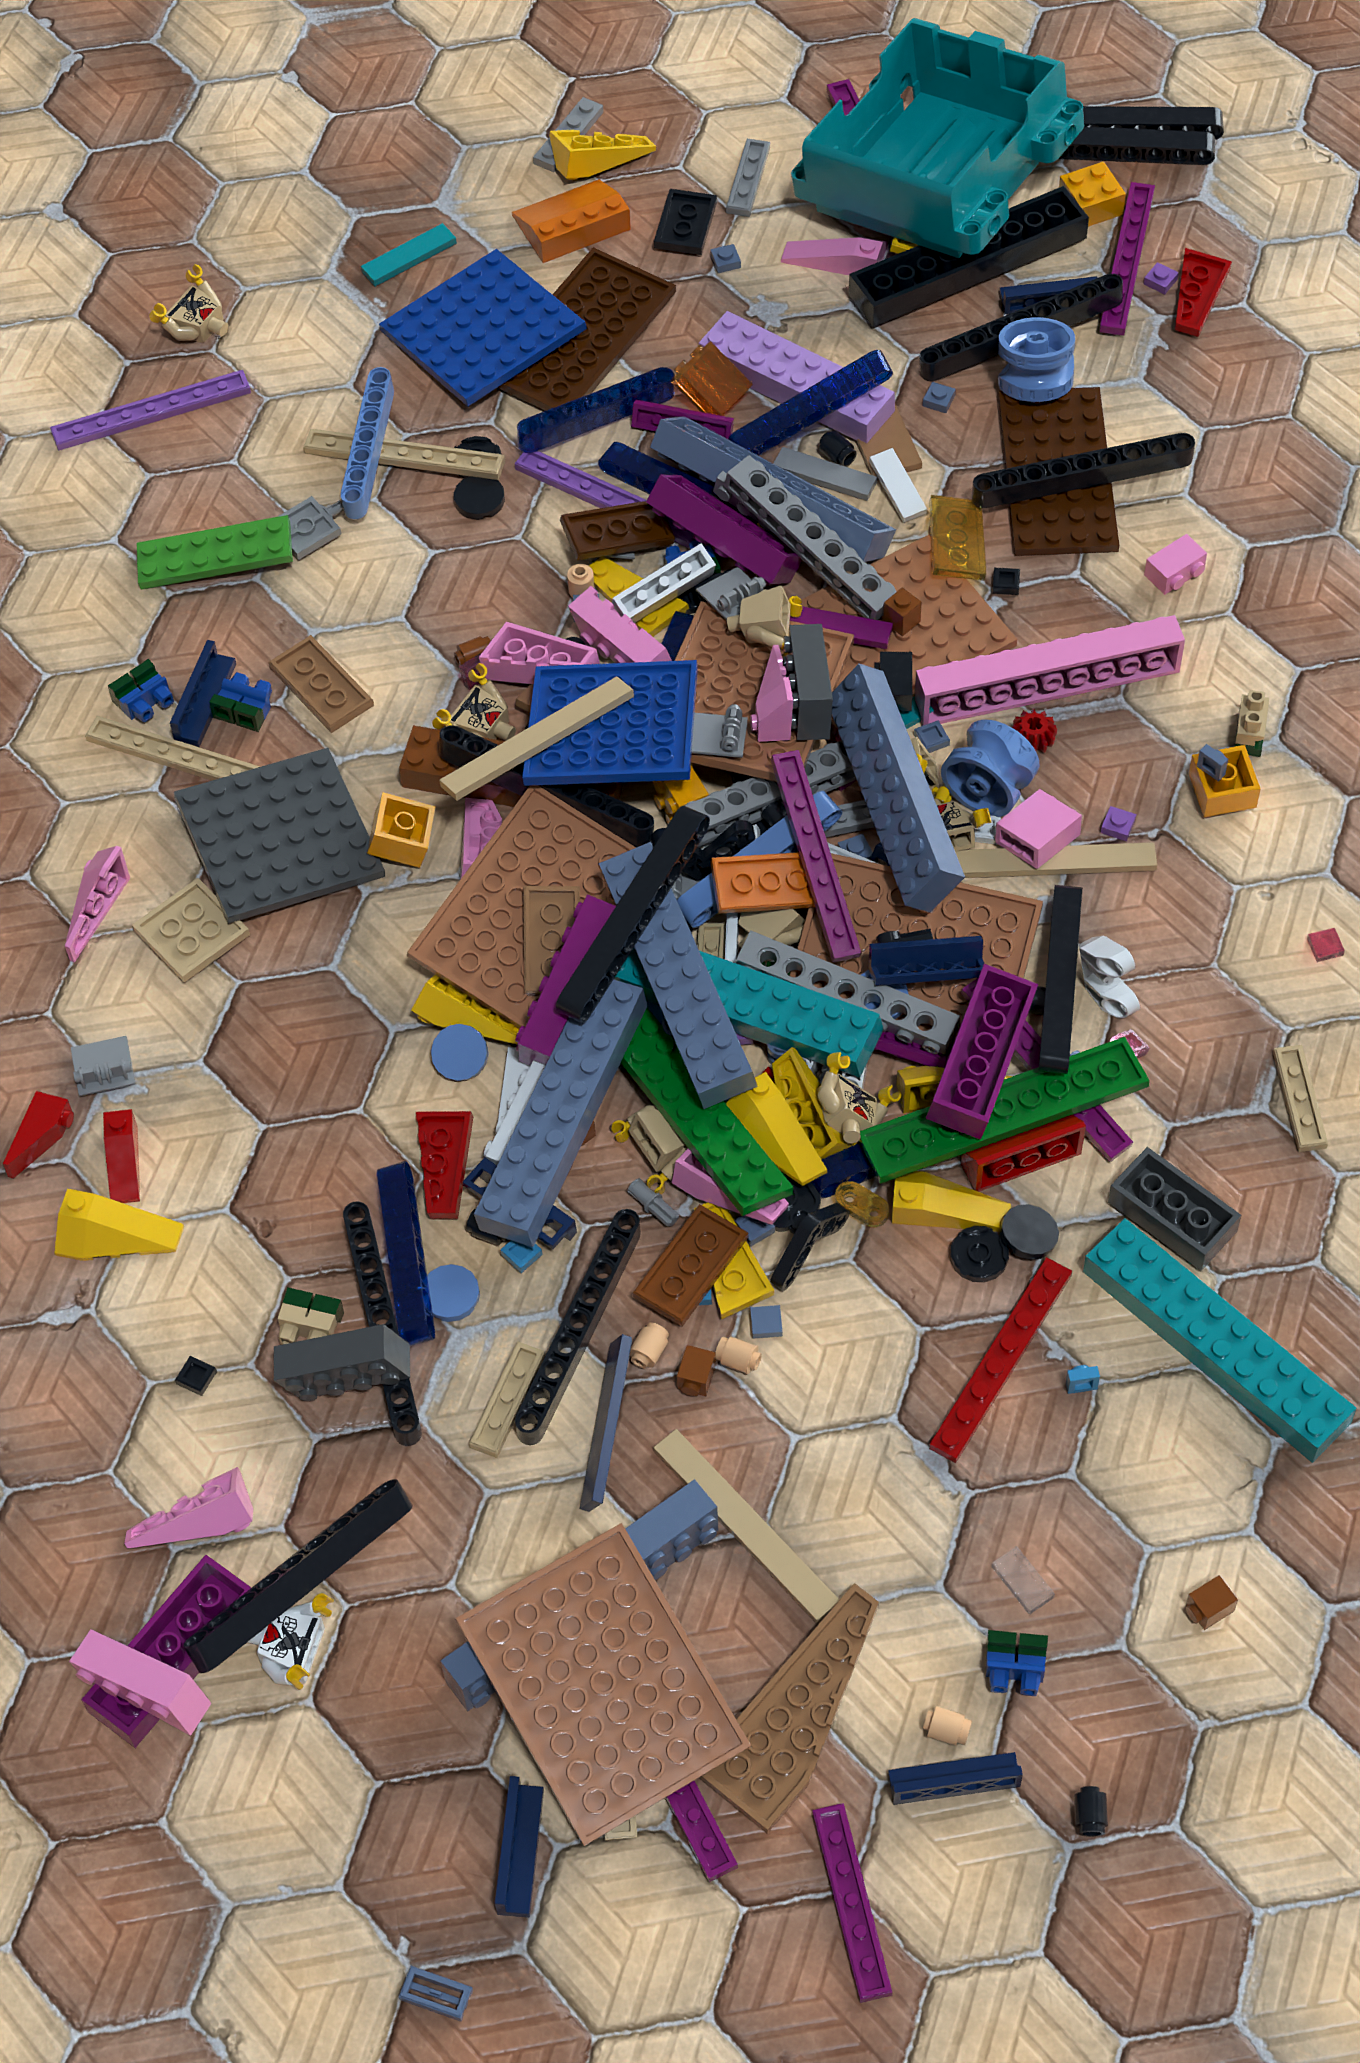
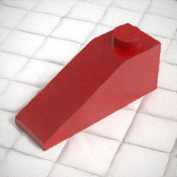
M39 1091L35 1092L3 1162L9 1178L14 1179L60 1140L66 1128L72 1125L74 1112L68 1099Z
M128 1109L103 1112L104 1144L110 1199L120 1203L139 1202L138 1126L133 1111Z

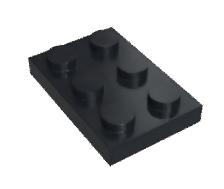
M669 189L654 239V248L702 255L717 205V195Z

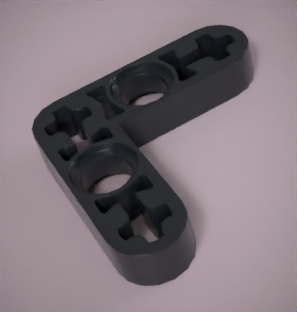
M746 820L734 822L703 850L697 847L682 871L701 881L712 873L710 863L712 858L732 857L755 840L753 825ZM666 828L657 829L652 833L651 843L653 848ZM723 847L730 849L728 853L723 855L716 853L718 849Z
M834 1203L809 1213L799 1224L773 1272L770 1282L781 1291L787 1290L797 1277L816 1240L838 1232L848 1220L850 1211L839 1203Z

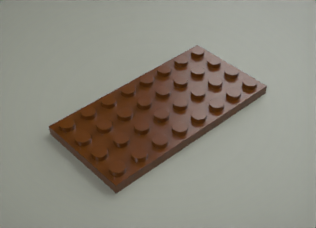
M593 247L552 294L583 319L587 329L497 388L569 421L675 294L676 285Z
M1100 387L1071 388L1064 396L1044 402L1022 401L1008 396L1003 391H999L998 400L1006 469L1107 448ZM1112 482L1009 503L1015 556L1119 552L1120 545Z

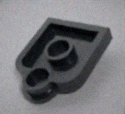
M782 1172L793 1186V1194L784 1198L789 1203L788 1208L778 1217L773 1225L775 1226V1231L785 1232L789 1230L794 1234L801 1221L809 1213L820 1209L821 1197L812 1182L802 1186Z

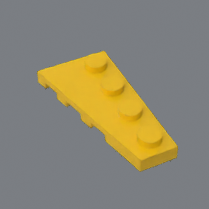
M604 556L589 565L593 570L594 587L611 603L613 597L643 579ZM676 597L635 622V625L639 630L643 628L654 637L682 616L689 609V605Z
M708 1202L702 1204L705 1208L737 1226L728 1209ZM747 1242L743 1244L713 1285L721 1320L774 1295V1288Z

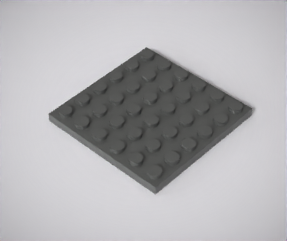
M329 748L174 791V799L228 924L385 877V869L380 858L367 854L370 837Z

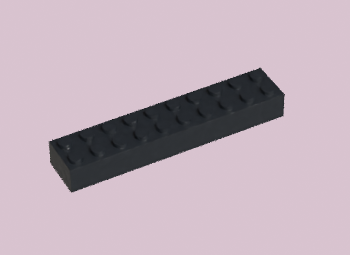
M1062 186L1009 208L1008 220L979 253H963L960 258H956L918 245L850 273L849 296L871 326L875 327L1087 239L1089 217L1067 189Z

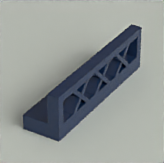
M1097 276L1000 287L999 294L1004 315L1011 314L1092 281Z
M206 641L170 721L174 740L200 747L213 718L209 701L214 694H219L222 689L223 679L230 680L236 667L235 658L217 653L215 641Z
M981 936L869 944L868 969L876 986L979 978L985 964L982 959L983 939Z
M484 1157L463 1181V1186L482 1198L487 1187L480 1188L474 1182L480 1176L482 1180L489 1183L497 1165ZM553 1205L544 1224L557 1233L551 1238L541 1230L538 1239L552 1249L563 1238L571 1241L577 1234L575 1220Z
M1015 1752L888 1770L893 1805L1021 1787L1023 1776L1021 1765L1018 1766Z
M510 1776L495 1907L497 1915L530 1918L544 1787L521 1785L520 1777Z

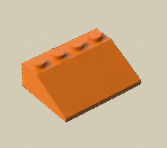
M600 179L512 212L513 218L542 263L631 230L630 208L616 190Z

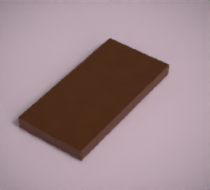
M646 501L563 514L560 517L561 525L577 561L672 545L675 541L666 517L652 511L653 506L646 503Z

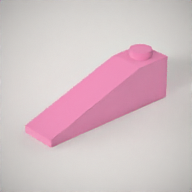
M865 237L788 241L781 258V263L849 275L882 261L888 247V242Z
M773 645L756 700L755 714L750 716L751 731H756L758 742L791 740L793 697L789 677H786V668L783 666L779 645Z
M688 1148L675 1162L672 1184L697 1199L740 1214ZM781 1199L745 1216L772 1225L788 1208L789 1203L785 1199Z

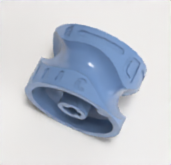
M1041 317L1024 318L1006 325L999 334L998 355L1007 361L1008 364L998 375L999 388L1012 398L1028 402L1050 401L1068 393L1074 382L1073 353L1075 334L1073 330L1060 321Z
M978 720L972 723L967 730L968 747L953 749L942 765L941 777L952 796L972 811L988 808L990 816H1005L1013 809L1020 798L1021 793L1018 789L1028 786L1037 774L1040 767L1039 758L1030 742L1015 729L994 720Z

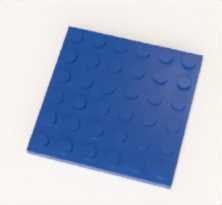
M498 249L493 250L379 323L382 333L467 406H470L587 329L583 319Z
M697 660L536 666L529 727L616 676L633 689L634 697L524 761L522 777L524 786L690 780L698 672Z

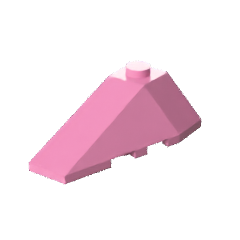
M465 798L460 880L502 824V818L493 800Z
M119 846L98 851L93 859L89 860L84 867L65 943V948L71 962L75 963L130 880L122 848Z
M236 1467L201 1485L204 1491L192 1498H188L186 1495L181 1497L168 1513L158 1511L127 1530L124 1543L127 1549L225 1535L231 1531L239 1532L247 1528L253 1520V1506L239 1468Z

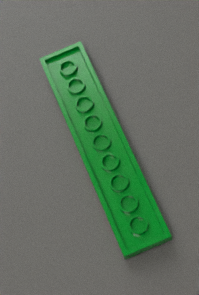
M646 1008L621 1061L624 1068L742 1216L793 1194L791 1183L726 1103L722 1101L708 1108H703L675 1041L664 1032L660 1022Z
M1124 1036L1071 1055L1069 1058L1068 1074L1038 1071V1067L1004 1079L981 1140L926 1119L929 1106L860 1131L861 1138L859 1142L881 1184L1149 1087L1150 1080Z

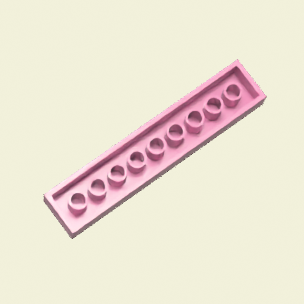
M1173 615L1158 617L1154 620L1140 623L1134 622L1117 628H1107L1103 631L1089 634L1083 633L1075 637L1055 639L1042 644H1031L1023 648L1004 650L1000 653L986 656L979 655L975 658L952 661L939 666H928L916 670L915 702L921 715L922 726L939 720L940 724L1180 673L1185 638L1176 616ZM930 706L934 709L931 713H929Z

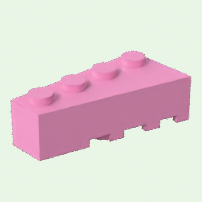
M592 586L568 605L580 630V639L584 641L586 646L596 648L602 657H609L614 663L672 661L666 647L643 628L639 630L632 619L626 614L621 617L614 609V604L608 599L602 602L597 595V590Z
M509 622L503 625L479 656L480 663L487 668V675L485 676L487 680L534 684L536 666L600 664L596 648Z
M91 1629L69 1661L78 1671L76 1676L81 1681L92 1685L94 1682L108 1694L125 1699L133 1706L145 1710L190 1736L211 1705L209 1699L189 1674Z

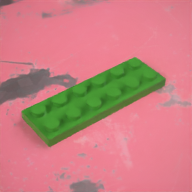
M288 515L137 543L138 584L140 589L293 562L291 526Z

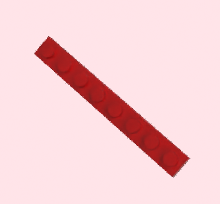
M1046 1257L929 1446L930 1450L957 1463L1070 1280L1072 1270Z

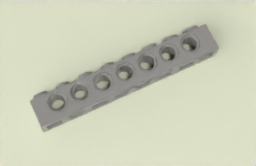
M748 455L727 472L724 487L864 618L879 620L883 616L884 602L897 592L895 587L890 582H886L881 578L873 566L866 564L852 547H848L839 538L834 530H830L824 525L816 513L810 512L796 495H792L784 487L778 478H774L768 473L761 462L754 460Z
M842 740L834 744L829 743L822 749L810 753L805 766V772L813 795L820 791L829 792L857 780ZM752 777L743 782H736L724 790L712 792L700 800L691 801L685 806L710 817L708 830L699 843V847L715 840L736 821L746 820L753 824L763 820L761 817L762 811L774 801H780L783 805L784 803L777 782Z
M751 930L736 959L739 965L879 1013L884 1029L883 1033L888 1031L895 1034L903 1042L920 1044L923 1049L932 1054H938L939 1052L946 1055L960 1026V1015L889 986H876L874 981ZM768 959L774 960L776 962L773 966L770 967L762 965V963ZM792 970L801 972V975L798 977H790L787 974ZM820 980L828 983L823 988H817L813 985ZM844 991H850L854 994L848 999L839 996ZM877 1002L880 1006L877 1009H868L866 1004ZM897 1012L906 1015L902 1020H895L891 1016ZM922 1023H928L932 1028L928 1031H922L918 1026Z

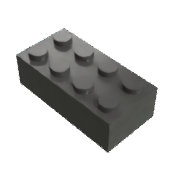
M822 624L789 625V636H784V652L788 654L783 656V666H785L786 672H788L786 677H789L793 697L791 729H796L797 740L830 739L833 697Z
M1146 1147L1110 1187L1108 1203L1200 1271L1208 1265L1237 1233L1242 1216L1149 1147Z
M384 1324L274 1346V1381L303 1401H312L317 1399V1396L326 1394L332 1396L342 1395L344 1391L352 1389L368 1390L372 1388V1385L382 1383L394 1385L399 1383V1380L410 1378V1344Z

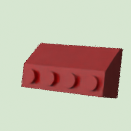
M1072 1114L962 1154L961 1166L973 1190L980 1192L1081 1155L1086 1125L1084 1121Z

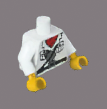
M320 1593L315 1596L312 1602L291 1607L248 1641V1643L259 1645L257 1654L262 1664V1669L276 1684L294 1685L298 1690L303 1688L302 1683H306L307 1678L310 1676L309 1672L325 1630L322 1618L318 1616L321 1614L325 1617L331 1616L332 1611L326 1608V1605L331 1602L333 1603L334 1599L324 1593Z

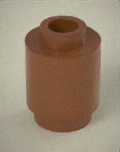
M479 636L457 645V651L454 652V656L459 667L464 666L466 670L476 667L480 663L479 656L491 642L488 636L484 638Z

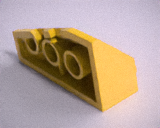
M914 1171L895 1178L892 1224L956 1229L987 1226L992 1228L994 1232H999L1003 1217L1011 1209L1010 1203L927 1172Z

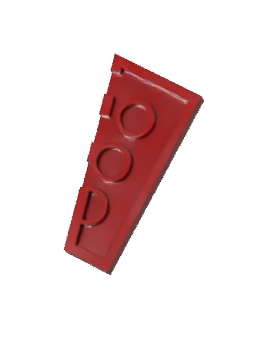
M1185 248L1175 324L1176 331L1199 337L1228 276L1232 261Z
M471 1111L416 1112V1120L419 1127L418 1137L422 1154L421 1164L424 1171L426 1208L430 1219H458L474 1118Z

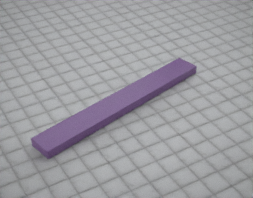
M239 370L50 427L59 451L250 394L251 389L244 371Z
M527 447L514 463L515 470L599 508L647 501L530 447ZM666 516L675 537L674 542L689 548V543L696 540L693 537L694 533L688 529L684 531L673 525L674 520Z

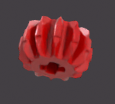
M1033 708L1031 713L1023 710L1021 716H1015L1013 727L1011 728L1022 734L1036 752L1040 750L1045 753L1047 747H1052L1055 742L1057 728L1054 725L1053 717H1046L1045 710L1041 713H1036V710Z

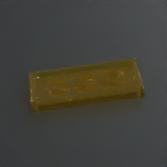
M931 495L929 509L933 575L984 581L986 577L982 508L976 507L972 500Z

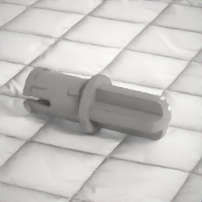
M640 1178L630 1184L627 1192L644 1206V1211L647 1213L651 1212L666 1226H673L679 1215L662 1200L663 1197L660 1193H655Z

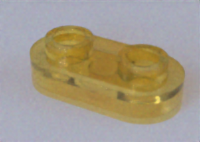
M853 1181L843 1182L837 1187L835 1203H839L849 1210L850 1216L870 1227H879L886 1223L889 1217V1205L885 1199ZM847 1197H852L854 1201L847 1202L845 1199ZM877 1212L879 1215L871 1216L870 1213Z

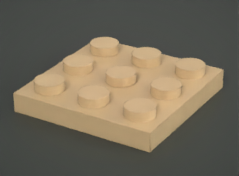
M196 878L132 924L134 932L184 983L250 935L249 929L240 920L228 924L216 895L199 878Z

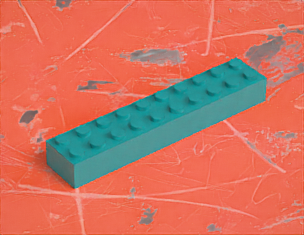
M633 948L614 980L643 988L646 1001L659 1005L635 948ZM699 951L735 1033L770 1044L785 1051H788L791 1047L796 1048L801 1057L828 1066L827 1057L830 1054L841 1052V1056L850 1057V1065L845 1069L839 1070L861 1077L884 1030L879 1013Z
M1126 1218L1085 1256L1083 1273L1310 1462L1313 1463L1352 1423L1357 1409L1352 1403Z

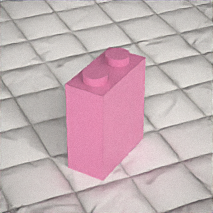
M1039 789L996 823L995 843L1038 869L1080 835L1082 815Z

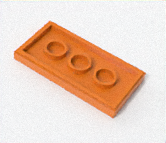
M799 852L716 857L710 861L718 914L815 907Z

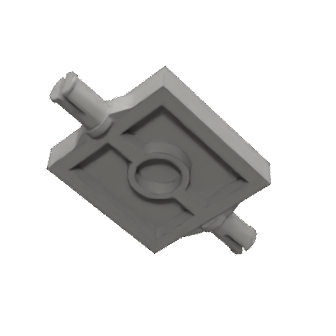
M311 496L279 515H288L292 553L298 560L341 535L340 527L333 520V516L344 511L343 504L340 501L326 508Z

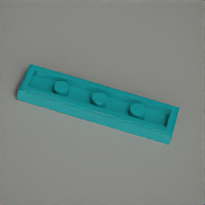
M442 223L361 266V271L374 286H377L457 244L456 237Z

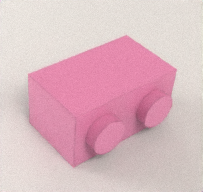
M1185 534L1147 558L1144 576L1166 595L1173 589H1179L1192 577H1198L1203 573L1207 552L1189 535Z

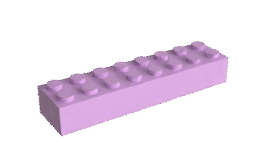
M726 311L699 342L700 364L855 440L859 439L868 443L895 411L894 391L729 311Z

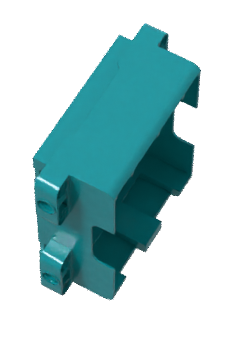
M913 18L879 55L880 72L870 82L869 91L849 114L844 115L842 100H839L804 139L802 145L803 158L791 172L795 197L816 204L817 212L960 258L963 253L977 254L982 251L1008 220V199L1039 162H1055L1072 144L1084 128L1083 104L1078 100L1067 97L1064 62L1042 55L1033 57L1006 49L1005 39L974 31L970 37H965L942 30L938 24ZM910 86L913 88L914 100L904 110L901 94Z

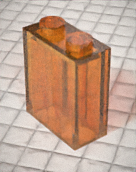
M711 341L704 347L699 345L690 354L692 359L688 363L683 360L674 369L676 375L671 380L674 386L700 412L723 416L753 386L746 376Z

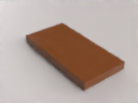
M699 1204L634 1290L633 1298L683 1327L749 1238L748 1232Z

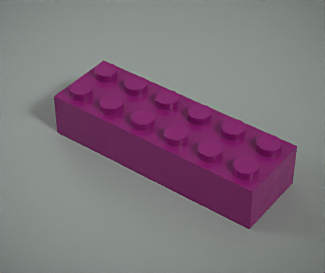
M660 475L646 503L653 506L652 511L654 513L673 519V525L684 531L688 529L694 533L693 537L703 544H711L715 547L714 551L725 558L731 557L736 561L735 565L747 572L751 570L757 574V578L762 577L766 585L790 583L803 561L782 540L681 475Z
M588 894L583 903L578 902L573 914L575 918L572 927L567 926L563 934L562 942L564 944L561 952L556 951L551 960L550 967L553 968L550 976H544L539 987L541 994L538 1002L532 1001L527 1016L530 1017L526 1027L521 1026L517 1033L515 1041L518 1042L516 1051L519 1052V1062L531 1066L533 1061L544 1065L547 1064L569 1018L556 1011L558 997L616 907L615 905Z
M987 964L983 965L926 1119L981 1140L1037 990V983Z
M205 1555L127 1646L189 1674L194 1680L199 1672L183 1648L184 1642L251 1589V1587L208 1555ZM94 1684L81 1699L89 1714L134 1748L139 1745L160 1720L145 1710L133 1706L125 1699L108 1694L97 1684Z

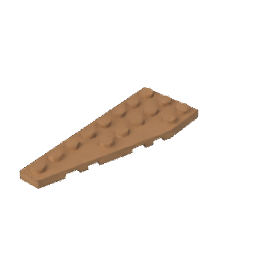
M855 1583L736 1719L751 1747L699 1777L767 1834L810 1783L879 1607V1601Z

